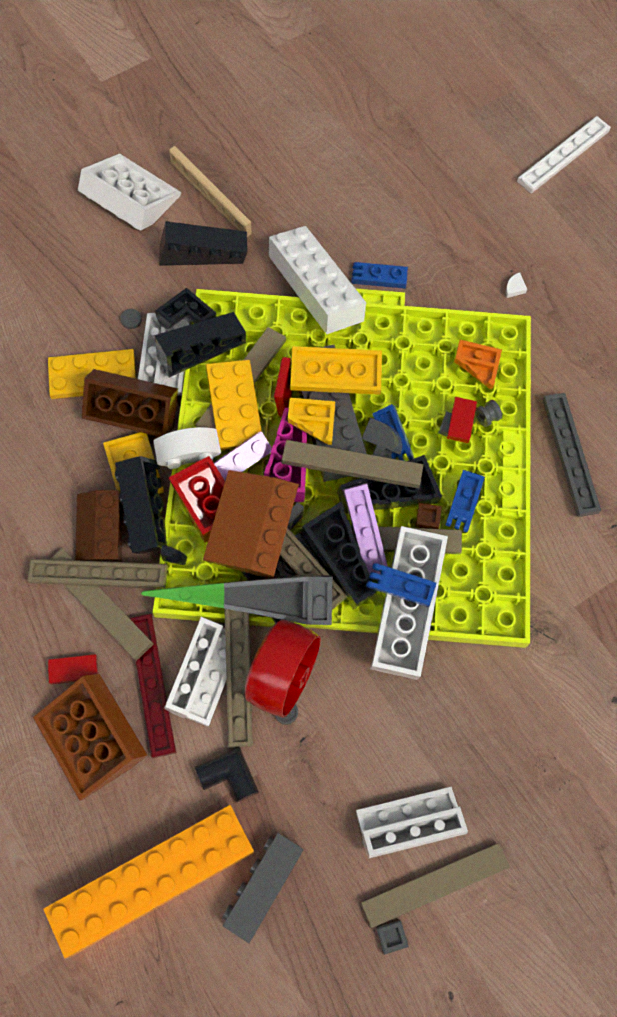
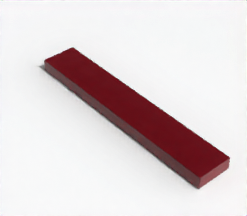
M152 614L131 617L129 619L153 643L136 661L152 758L176 754L170 713L164 708L167 696Z

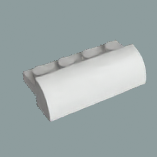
M147 313L138 379L178 388L177 396H182L185 371L170 378L167 376L157 358L154 335L191 325V320L185 317L172 328L165 329L158 322L155 313Z
M203 617L200 618L164 707L174 715L190 719L205 726H209L227 680L225 629L222 625Z
M452 787L356 810L363 845L369 859L468 833L461 808L457 805Z

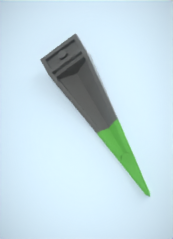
M305 574L145 590L141 593L144 596L219 607L306 625H332V575Z

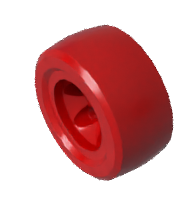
M282 619L275 623L262 641L251 664L244 689L246 701L264 712L279 717H286L295 706L310 677L319 652L321 637L312 630L288 620Z

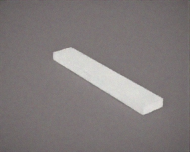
M596 116L518 177L517 182L532 194L606 135L611 127Z

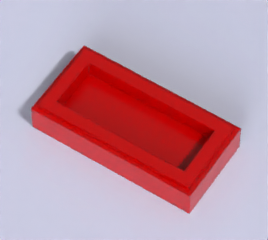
M455 397L447 439L469 443L477 401Z
M97 655L49 659V684L76 682L82 676L98 674Z

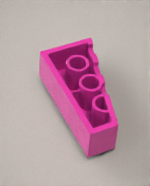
M285 408L264 476L299 484L294 502H305L306 468L282 464V457L286 440L307 443V433L288 423L289 408Z

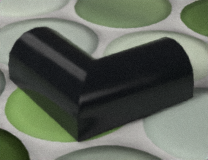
M185 288L155 310L158 322L165 329L172 328L185 317L193 323H198L215 318L217 315L213 309L188 288Z
M240 747L195 766L204 790L227 780L236 803L259 793Z

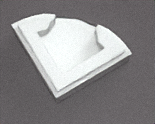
M520 273L513 275L508 281L505 291L507 298L526 293L527 287Z

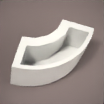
M187 428L167 433L153 440L157 464L166 466L169 469H176L187 463L198 462L207 456H210L213 460L214 457L221 454L217 430L214 428Z

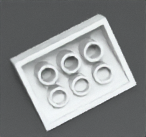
M121 154L81 169L78 191L140 231L153 225L181 196L180 191Z

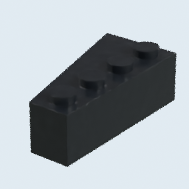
M165 221L159 245V266L244 263L247 255V231Z
M234 312L154 335L157 358L169 378L246 343V331Z
M425 455L408 461L423 464L419 488L359 478L340 485L337 491L345 513H349L343 489L364 483L368 485L374 510L417 506L419 503L435 504L441 499L442 494Z
M142 456L116 462L115 477L120 487L119 499L124 508L123 520L128 529L129 548L132 550V553L144 554L162 549V545L167 546L165 520L160 516V512L164 508L163 500L158 495V488H161L162 484L161 479L157 478L156 470L160 469V465L157 464L156 460Z
M341 501L303 525L301 535L327 573L333 576V580L347 595L346 600L354 610L372 598L376 590L366 587L367 582H372V579L369 578L370 574L362 559L360 548L355 541L349 520H347Z

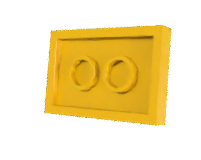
M139 432L103 443L116 490H120L119 482L115 477L116 462L137 456L155 460L146 433ZM156 470L157 478H160L158 470ZM163 486L158 488V494L164 492Z

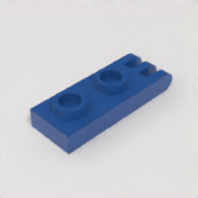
M361 262L353 263V277L351 278L353 284L406 289L408 267Z
M391 404L372 413L375 420L394 428L401 437V454L392 452V459L398 457L399 460L406 461L404 454L407 455L409 460L414 459L395 406Z
M466 470L462 471L445 526L450 527L452 519L456 520L454 529L459 530L460 524L463 522L465 523L463 532H468L485 478L484 476Z
M373 563L372 569L381 573L371 572L369 578L377 580L378 583L368 581L366 587L426 607L430 606L436 582Z

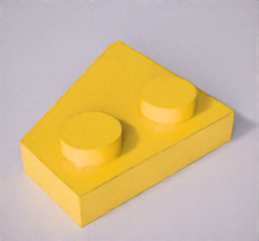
M290 398L288 423L327 445H332L335 401Z

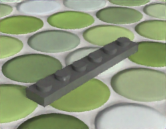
M559 393L544 396V407L577 517L599 514L601 512L600 504L566 394Z

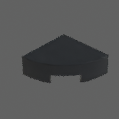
M162 545L160 553L163 561L179 565L186 564L187 556L172 547Z

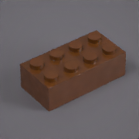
M93 369L84 378L82 419L160 437L170 433L174 428L178 388Z

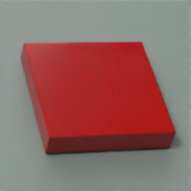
M283 357L281 360L274 393L278 416L281 418L284 409L289 408V401L293 391L290 390L292 363L291 358Z

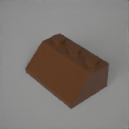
M94 490L77 494L75 561L122 562L123 505L119 499L120 490Z

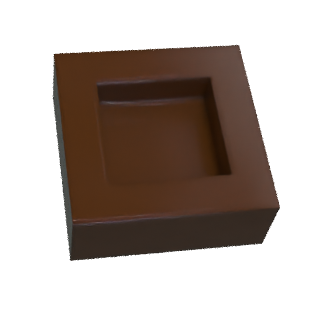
M419 503L415 527L439 529L442 506Z

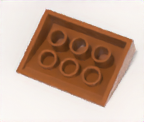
M228 470L203 561L264 578H273L299 484L274 477Z
M100 674L82 676L33 717L80 801L118 778L148 756Z

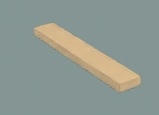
M176 146L169 149L171 164L237 230L247 231V237L251 235V221Z

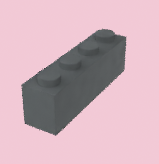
M277 833L275 838L273 836L269 837L263 848L267 851L262 860L257 858L249 871L253 874L248 883L243 881L236 893L239 897L234 907L229 905L222 916V919L225 920L223 927L247 943L251 942L304 850L279 833Z

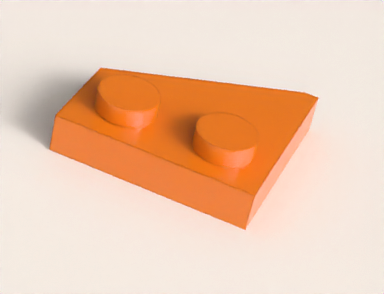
M460 340L454 362L489 389H493L502 349Z

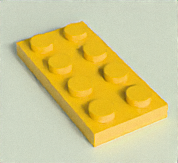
M292 346L290 390L381 394L382 350Z
M134 349L48 357L51 399L83 396L84 378L93 369L136 378Z
M250 360L206 364L213 418L220 450L234 449L261 431Z

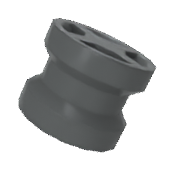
M489 400L485 406H478L475 410L478 421L484 427L491 425L492 421L502 419V411L494 400Z

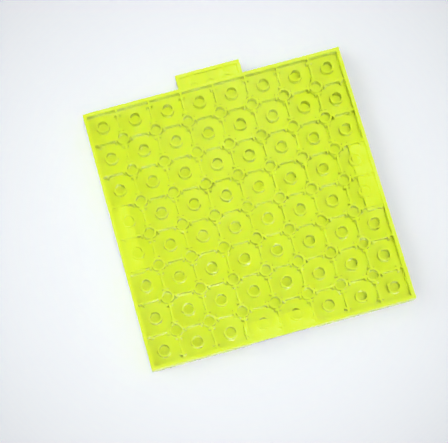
M196 289V296L217 313L216 317L232 312L235 313L246 331V343L185 370L177 430L196 428L197 422L211 405L206 364L244 360L268 327L286 337V342L254 384L261 431L271 447H273L281 422L274 399L276 383L283 357L291 358L292 362V346L324 347L335 345V348L382 350L381 394L349 393L361 436H363L370 418L374 419L372 413L391 404L395 406L414 458L425 455L442 494L441 499L437 503L431 504L442 506L439 529L457 530L454 529L456 520L452 519L450 527L445 526L462 471L466 470L485 477L468 532H463L465 523L461 522L459 530H462V553L444 554L428 640L526 648L530 644L531 316L405 306V292L356 289L366 302L364 322L326 334L299 297ZM460 340L502 349L493 389H489L454 362ZM293 390L291 398H300L299 392ZM455 397L477 401L476 408L478 406H485L489 400H494L502 411V419L492 421L488 427L482 426L475 414L469 443L447 439V436L438 433L446 412L452 413ZM307 433V444H313L311 435ZM363 440L366 453L373 455L377 445ZM233 449L221 450V454L213 458V463ZM271 453L243 472L264 476ZM404 454L406 461H409L407 455ZM196 462L187 463L181 465L179 468L172 469L171 476L193 465ZM306 468L305 502H298L304 507V514L290 531L294 535L299 532L301 534L303 525L340 502L337 495L340 485L359 478L349 476L323 482L320 470ZM170 482L165 518L167 546L184 553L187 556V561L185 565L163 561L160 554L159 564H166L168 566L165 588L245 581V577L239 570L203 561L208 542L204 543ZM418 505L374 510L378 527L401 528L403 526L418 528L415 527ZM345 513L347 520L352 525L349 513ZM384 551L387 565L391 568L395 552ZM372 579V582L378 583L377 580ZM376 590L372 598L354 610L345 599L332 610V625L297 624L307 628L378 633L386 593ZM157 597L154 599L153 614L156 618L199 621L203 617L213 622L225 623L224 608ZM249 613V625L272 627L275 624L271 617Z

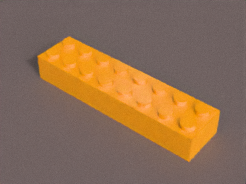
M231 805L43 908L64 958H71L254 854V850Z

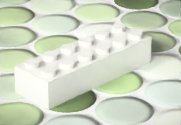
M306 226L269 237L270 259L326 334L364 322L365 300Z
M401 526L391 568L436 582L437 584L429 607L386 594L371 670L415 680L421 677L448 536Z

